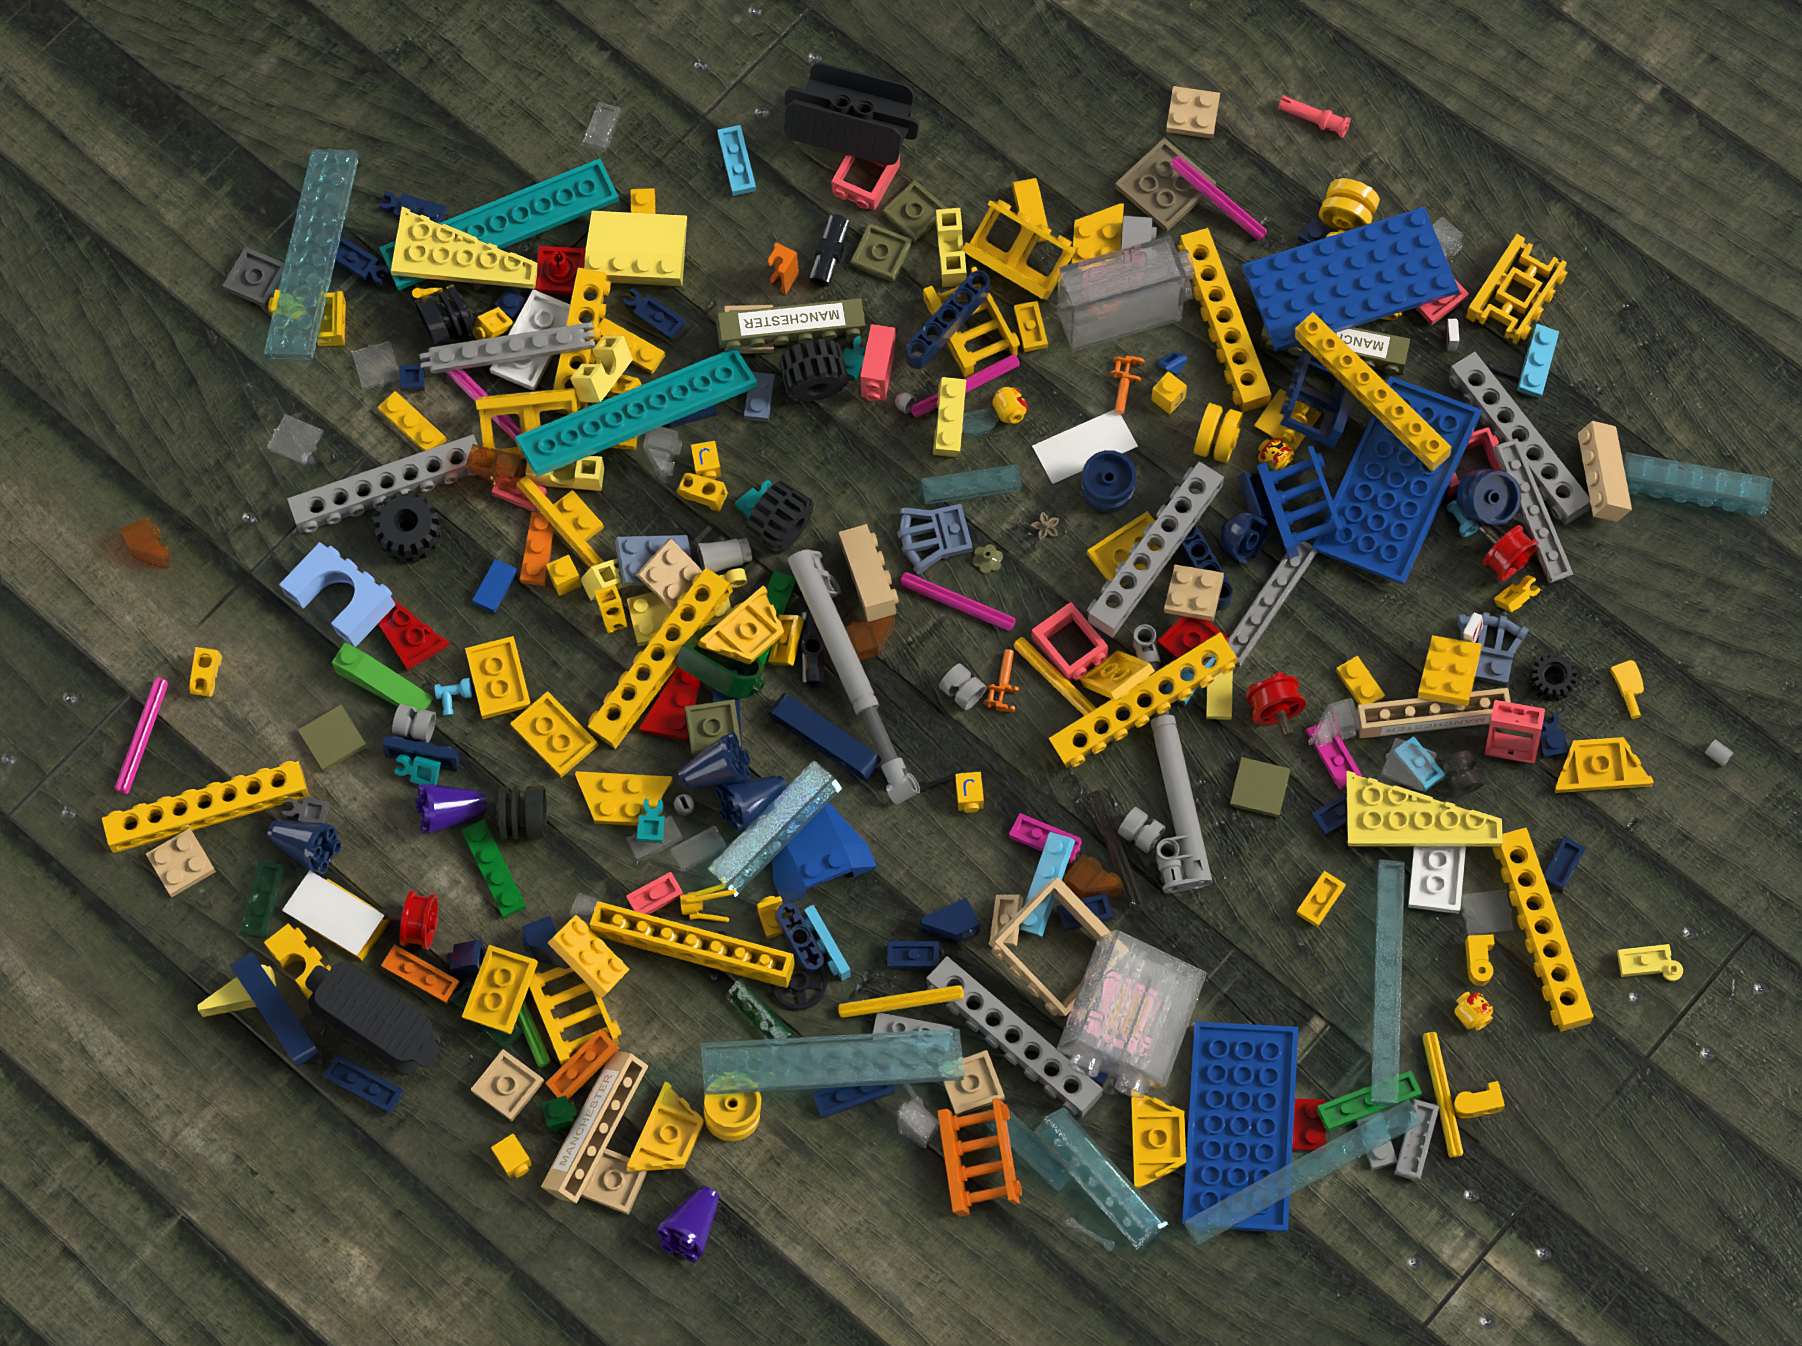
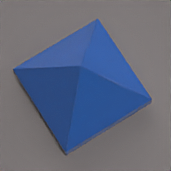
M1175 351L1159 360L1157 365L1179 375L1188 358L1186 355Z

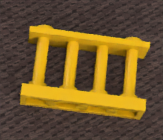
M971 268V273L977 271V268ZM979 283L974 285V287L981 288L984 286L983 284ZM933 286L923 289L924 302L932 316L958 287L944 293H936ZM990 292L973 314L987 309L993 320L963 333L956 331L946 342L965 378L974 374V365H976L977 361L1007 348L1011 355H1018L1019 339L1015 332H1010ZM949 317L943 319V321L950 322L953 320ZM998 328L1003 340L973 353L971 351L967 352L964 347L967 341Z
M556 967L542 974L534 972L529 985L561 1066L570 1059L569 1056L573 1055L574 1051L580 1049L597 1032L595 1031L571 1042L568 1040L563 1042L560 1033L564 1032V1028L602 1014L607 1026L602 1028V1030L609 1037L611 1036L616 1045H619L617 1036L622 1035L617 1021L611 1022L602 998L586 982L553 996L549 994L544 996L541 987H544L545 983L573 972L574 970L571 967L568 969ZM589 991L593 992L597 1002L596 1005L561 1019L559 1017L553 1018L550 1010L555 1009V1005Z

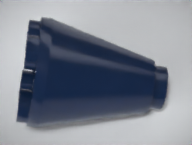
M735 732L719 738L683 765V768L678 771V775L686 789L689 787L694 789L741 783L751 779L747 766L751 764V759L748 752L740 748L738 737Z
M780 775L777 777L754 778L741 783L715 787V793L721 803L719 814L724 822H730L736 832L747 829L780 802L784 795L789 792L785 779Z
M275 820L271 823L267 832L268 839L272 840L273 844L309 871L324 874L327 871L333 856L337 855L342 847V842L338 840L337 829L327 823Z

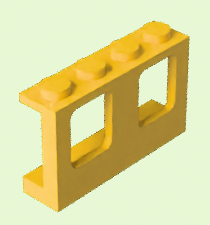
M1000 199L998 202L990 200L988 203L990 208L970 243H965L961 251H964L969 256L1041 299L1048 300L1076 249L1070 246L1072 242L1061 235L1058 238L1050 234L1052 230L1041 223L1038 226L1030 222L1032 218L1020 211L1018 214L1010 211L1011 205ZM1000 213L1023 225L1009 252H1004L987 241V236ZM1040 237L1063 249L1059 260L1049 276H1044L1027 265V259Z
M575 388L478 397L476 399L477 410L479 409L484 449L482 457L489 458V461L504 460V456L513 455L514 459L525 458L519 447L497 449L494 446L492 416L519 415L521 434L541 426V411L566 409L568 415L577 412L578 405Z

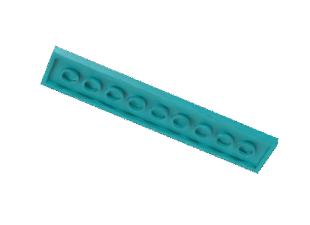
M599 158L438 224L448 225L476 237L481 242L496 245L498 249H503L587 215L592 211L619 202V197ZM396 241L379 247L398 291L427 279L392 275L391 267Z
M727 350L515 436L516 444L536 477H539L758 387L757 380L738 350Z

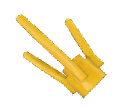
M732 882L680 895L682 914L689 915L690 920L704 919L729 922L728 917L702 914L698 911L703 910V901L735 894V889L716 892L731 887Z

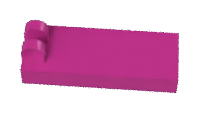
M1329 717L1306 729L1305 732L1339 790L1347 786V771L1362 777Z
M1021 813L1009 833L1010 839L1042 852L1049 832L1074 839L1075 843L1068 860L1070 864L1074 862L1076 853H1079L1082 843L1081 838Z

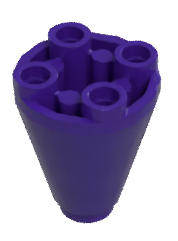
M434 784L418 785L419 798H416L415 804L417 813L422 814V819H420L421 834L436 833L487 812L485 793Z
M702 1186L700 1190L695 1191L666 1217L656 1229V1233L662 1241L660 1244L661 1248L668 1253L676 1252L689 1262H697L706 1247L718 1207V1193L707 1186Z

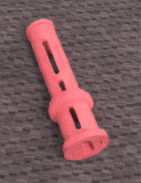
M1283 95V100H1280L1278 110L1319 125L1318 127L1321 130H1330L1339 134L1341 138L1345 136L1351 118H1342L1332 114L1331 110L1322 111Z

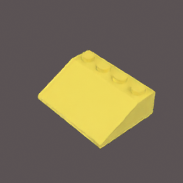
M592 211L584 269L607 273V281L611 283L682 286L687 216Z

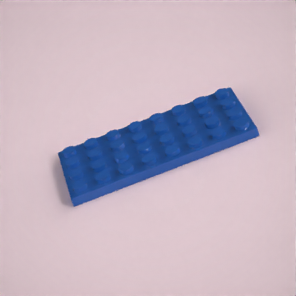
M1425 207L1242 265L1243 272L1275 352L1301 344L1295 338V328L1312 312L1334 333L1459 293V288Z
M1390 376L1387 384L1451 446V454L1432 472L1373 414L1333 500L1338 516L1343 514L1348 527L1343 530L1346 539L1341 540L1337 529L1316 537L1312 548L1317 550L1318 553L1404 585L1482 411L1476 407ZM1330 509L1323 524L1334 520Z
M1195 1022L1183 1227L1288 1233L1298 1027Z

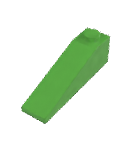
M346 642L332 661V665L338 675L397 707L400 704L415 707L418 712L420 709L426 710L433 700V696Z

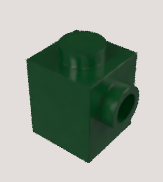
M566 1095L541 1103L550 1135L569 1130L573 1127V1118L578 1116L574 1102L569 1103Z

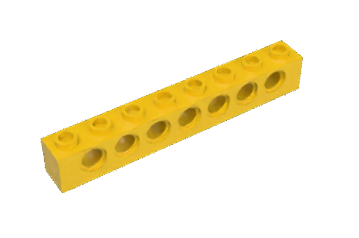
M1205 228L1181 235L1180 245L1177 246L1178 255L1181 260H1185L1187 265L1185 266L1186 276L1188 280L1193 281L1195 286L1193 287L1194 297L1196 301L1200 300L1202 308H1200L1204 322L1208 321L1209 336L1212 343L1216 342L1218 347L1216 349L1217 358L1220 363H1224L1226 368L1224 375L1227 384H1232L1234 390L1232 396L1235 405H1240L1242 413L1269 405L1272 396L1209 229ZM1201 256L1204 260H1196L1194 257ZM1203 277H1210L1212 280H1211V281H1205V280H1203L1202 278H1203ZM1215 297L1218 298L1220 301L1213 302L1210 300V298ZM1224 318L1228 320V322L1222 323L1219 322L1218 319ZM1233 339L1236 341V343L1230 344L1227 343L1225 340ZM1241 360L1244 362V364L1238 365L1235 364L1233 361ZM1249 381L1252 385L1245 386L1241 382Z
M1314 312L1295 328V338L1432 472L1450 456L1451 446Z
M705 568L702 573L699 572L694 577L692 587L688 592H684L679 597L677 607L663 619V626L658 632L655 631L650 636L643 652L640 651L635 656L631 669L621 675L618 681L619 685L614 691H610L606 695L601 709L591 715L588 728L592 734L614 749L618 747L677 667L675 663L682 645L710 623L733 592L729 582L708 568ZM699 595H709L705 601H697ZM688 613L694 614L692 620H682L684 615ZM672 633L680 634L675 641H669L668 637ZM657 653H664V654H665V655H664V658H663L662 660H660V661H654V660H653V657L655 656V654H657ZM642 673H650V676L647 680H638L639 676ZM627 693H635V696L632 700H623L624 696ZM619 712L620 717L617 720H609V716L612 713Z
M1220 632L1150 675L1144 683L1130 689L1128 695L1116 701L1111 699L1051 736L1049 740L1066 768L1069 766L1076 767L1085 761L1084 757L1090 753L1097 754L1107 747L1106 744L1111 740L1115 739V741L1124 738L1128 734L1127 731L1134 726L1139 728L1149 722L1150 716L1155 713L1162 714L1169 710L1171 703L1178 699L1180 701L1187 699L1193 694L1192 690L1199 686L1204 688L1214 681L1213 678L1218 674L1222 673L1225 675L1231 672L1236 667L1235 664L1238 663L1237 657ZM1208 657L1216 660L1215 665L1211 668H1206L1202 665L1203 661ZM1185 671L1195 673L1194 678L1190 681L1182 680L1181 675ZM1170 684L1173 686V690L1169 694L1160 693L1161 686ZM1143 697H1149L1152 700L1151 704L1146 708L1138 705L1139 700ZM1122 710L1130 712L1129 718L1125 721L1117 719V714ZM1104 723L1109 726L1108 731L1104 734L1095 732L1099 724ZM1078 737L1087 738L1086 745L1080 748L1074 746V741Z
M287 761L280 764V767L259 769L255 774L235 776L231 778V781L224 783L214 782L200 790H186L182 795L162 797L157 802L148 805L145 803L138 804L131 810L124 812L113 811L108 816L103 817L102 821L108 845L113 853L179 835L189 828L193 831L286 804V798H294L295 800L307 798L309 793L299 761ZM276 781H285L281 787H273ZM252 788H260L258 793L254 795L249 794ZM229 794H235V795H236L235 798H234L232 801H230V802L224 801V799H225V797H226L227 795H229ZM205 801H210V802H211V804H210V806H209L208 808H205V809H201V808H200V805H201L203 802H205ZM181 808L186 809V812L183 815H175L177 810ZM154 816H162L159 822L151 823V819ZM132 822L137 823L134 829L126 830L128 824Z
M1527 827L1502 834V846H1492L1495 858L1501 861L1503 867L1501 868L1502 879L1504 883L1508 882L1511 890L1509 892L1511 904L1513 907L1516 906L1519 915H1517L1520 929L1526 932L1527 939H1525L1527 950L1530 954L1533 953L1536 961L1534 962L1535 973L1537 977L1542 978L1544 984L1542 986L1543 996L1546 1001H1550L1553 1009L1550 1011L1554 1025H1558L1560 1032L1590 1024L1594 1016ZM1510 856H1519L1522 859V863H1514ZM1526 879L1530 882V886L1524 887L1519 884L1518 880ZM1534 902L1538 905L1539 909L1531 910L1527 907L1526 903ZM1540 925L1545 927L1547 933H1538L1535 930V926ZM1543 950H1552L1555 953V957L1549 958L1545 956ZM1551 974H1561L1564 978V981H1555L1552 978ZM1560 997L1570 998L1572 1005L1566 1006L1562 1004Z
M597 901L589 924L591 930L600 938L788 988L795 966L794 956L788 952Z

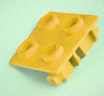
M1280 388L1254 427L1273 438L1282 439L1290 448L1296 451L1305 435L1280 425L1283 415L1279 412L1285 400L1288 401V397L1285 396L1286 391ZM1296 401L1290 417L1312 427L1321 415V412Z

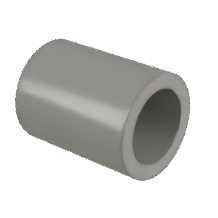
M1716 739L1705 751L1706 755L1722 767L1726 765L1734 754Z

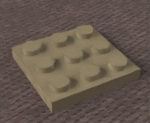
M1163 138L1115 183V188L1149 218H1152L1163 230L1168 232L1205 197L1170 167L1173 159L1177 156L1182 157L1215 186L1216 181L1168 140Z

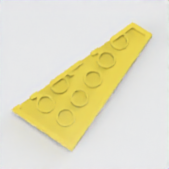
M402 207L391 267L392 275L535 289L538 263L515 253L500 250L496 245L481 242L472 235L445 224H438L431 221L429 217L419 216L410 212L409 209Z
M1350 771L1346 773L1348 846H1502L1503 844L1501 818L1475 810H1466L1449 802L1444 803L1434 800L1433 797L1395 785H1386L1378 782L1376 779H1367L1355 775V773Z

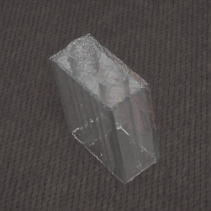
M1169 235L1059 267L1057 313L1071 352L1181 321L1184 301L1191 300L1193 297L1189 279L1195 277V269L1189 251L1185 249L1177 252L1173 239Z
M1117 929L1099 937L1056 1050L1071 1057L1068 1066L1072 1070L1090 1077H1097L1099 1071H1102L1117 1078L1114 1088L1130 1097L1143 1098L1145 1092L1148 1093L1166 1086L1207 972Z

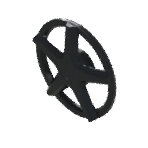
M808 955L806 963L813 964L816 962L817 959H815L814 957L811 958ZM823 965L820 967L823 981L810 979L808 977L809 973L801 968L792 972L788 988L780 987L776 990L775 985L770 984L774 998L783 1006L794 1010H806L821 1001L828 988V977ZM808 988L822 989L813 1001L807 1003L806 990ZM794 991L796 992L799 1005L788 1003L780 996Z

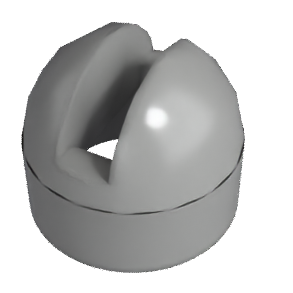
M907 392L900 393L895 398L896 407L905 414L911 411L910 407L916 403V397Z
M681 794L676 797L674 808L679 815L686 816L693 812L695 805L691 796ZM682 799H685L688 808L684 809L681 802Z

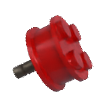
M1279 672L1271 675L1269 679L1250 685L1247 688L1246 701L1249 705L1253 706V721L1259 725L1279 723L1283 737L1292 736L1293 733L1288 720L1301 713L1306 706L1305 698L1299 695L1298 692L1300 687L1298 679Z

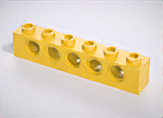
M578 268L566 326L583 324L580 322L582 317H591L592 321L590 323H593L594 329L585 332H594V339L587 341H599L601 337L602 327L598 325L600 318L604 319L606 304H603L604 295L609 296L611 282L607 281V273ZM589 293L597 296L593 301H587L584 297ZM593 349L560 354L553 390L565 389L568 385L573 384L571 377L577 370L570 367L573 362L595 364L596 358ZM577 396L578 411L586 408L587 402H580ZM566 409L551 410V412L568 415Z

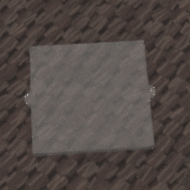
M390 341L376 345L369 344L366 348L352 351L363 390L379 385L383 387L386 383L400 380L399 369Z
M285 414L278 428L274 429V435L267 449L306 465L312 452L317 450L316 445L324 431Z
M1395 738L1390 753H1387L1385 756L1387 760L1381 776L1423 791L1428 775H1432L1431 768L1437 753Z
M1506 890L1461 895L1464 909L1462 917L1466 921L1468 936L1513 931L1510 915L1512 908L1509 907Z

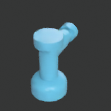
M1457 500L1447 505V510L1453 513L1460 523L1459 532L1462 537H1468L1479 529L1476 521L1469 520L1462 514Z
M464 678L460 681V684L435 685L436 699H442L443 716L453 715L451 695L461 694L464 698H472L470 678Z

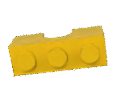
M288 923L264 943L283 968L293 961L306 963L305 971L295 981L309 999L313 992L305 986V981L314 967L318 965L323 966L319 961L322 959V956L314 946L309 948L304 943L307 938L298 927L293 929ZM327 965L325 967L329 971L331 970L330 965Z

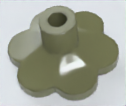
M988 544L985 547L976 548L972 563L975 567L979 568L981 573L988 574L990 571H998L1000 569L1003 554L996 550L994 545Z

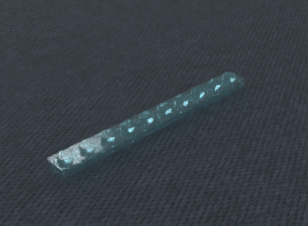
M1379 860L1377 867L1371 1104L1397 1107L1399 1099L1405 862Z
M1408 1099L1189 1218L1184 1222V1225L1196 1246H1199L1422 1123V1120Z

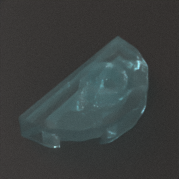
M995 407L963 413L962 434L982 436L989 433L996 426L999 419Z

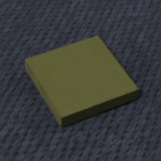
M913 180L881 210V214L908 238L913 239V242L916 244L936 225V210L948 208L916 180Z
M868 223L850 260V266L894 283L913 244V239Z
M735 699L685 707L692 756H697L719 738L735 732L737 735L739 746L742 749Z
M341 704L298 729L299 734L323 772L367 747Z
M1241 757L1230 806L1279 818L1291 769Z

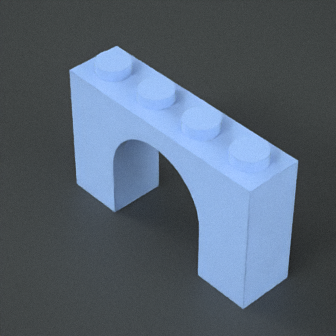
M319 542L279 585L285 595L303 609L323 588L330 584L344 582L353 585L355 592L352 601L331 624L341 638L353 647H356L395 606L391 598L392 592L385 585L381 584L378 586L374 583V578L366 571L363 573L358 571L357 566L348 558L343 560L339 552L332 546L327 548Z

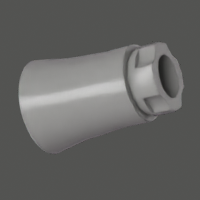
M747 538L697 543L698 558L703 571L705 568H708L716 573L752 561L751 548Z

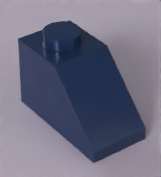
M967 898L920 919L922 931L955 942L960 940L969 941L980 932V923Z
M551 916L522 926L525 937L520 939L525 951H531L535 960L564 969L570 968L548 944L557 934Z
M482 940L454 944L453 952H449L447 957V967L450 968L452 976L477 978L486 954Z

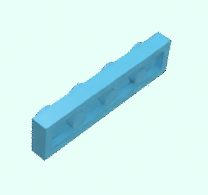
M1049 832L1025 905L1051 878L1059 877L1062 880L1075 843L1074 839ZM1051 892L1020 923L1019 930L1043 936L1055 901V897Z

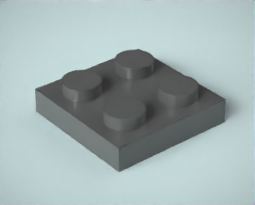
M245 247L224 282L223 289L267 308L270 297L274 296L275 290L278 289L289 267L281 261Z

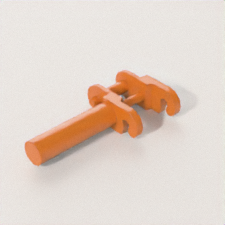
M1126 355V358L1120 356L1113 358V362L1116 365L1115 370L1111 371L1110 375L1114 378H1121L1114 410L1117 414H1124L1129 383H1133L1134 380H1136V383H1141L1139 376L1129 375L1128 373L1131 364L1136 365L1139 362L1140 365H1144L1145 360L1140 357ZM1121 365H1126L1125 372L1120 371Z
M1004 650L998 682L999 686L991 684L986 688L989 690L988 700H984L983 703L987 707H996L998 711L1015 712L1014 706L1008 708L1007 704H1002L1003 693H1017L1019 691L1018 687L1014 686V688H1011V685H1008L1014 655L1013 650ZM994 692L1000 693L998 701L993 700Z

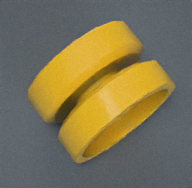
M1345 178L1335 179L1330 183L1326 199L1323 201L1319 211V217L1324 224L1337 232L1339 230L1349 231L1372 223V216L1377 210L1380 198L1371 187L1359 181Z
M1209 403L1198 432L1194 454L1207 457L1215 444L1214 459L1227 464L1238 440L1243 413L1230 409L1227 411L1222 423V407Z
M731 1074L719 1077L712 1082L705 1093L704 1121L709 1131L724 1141H738L747 1138L756 1130L760 1121L761 1095L757 1086L751 1080L741 1075Z

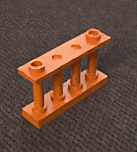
M998 1098L992 1099L994 1110L957 1117L949 1109L937 1111L952 1209L959 1217L970 1215L969 1207L972 1206V1203L1008 1196V1200L1014 1205L1020 1204L1019 1196H1022V1188L1015 1176L1007 1126L1010 1113L1008 1106ZM996 1120L998 1135L966 1142L958 1140L957 1131L960 1130V1127ZM1000 1145L1002 1160L967 1168L964 1165L962 1166L961 1156L965 1152ZM1004 1170L1005 1186L973 1193L966 1191L965 1181H968V1178Z

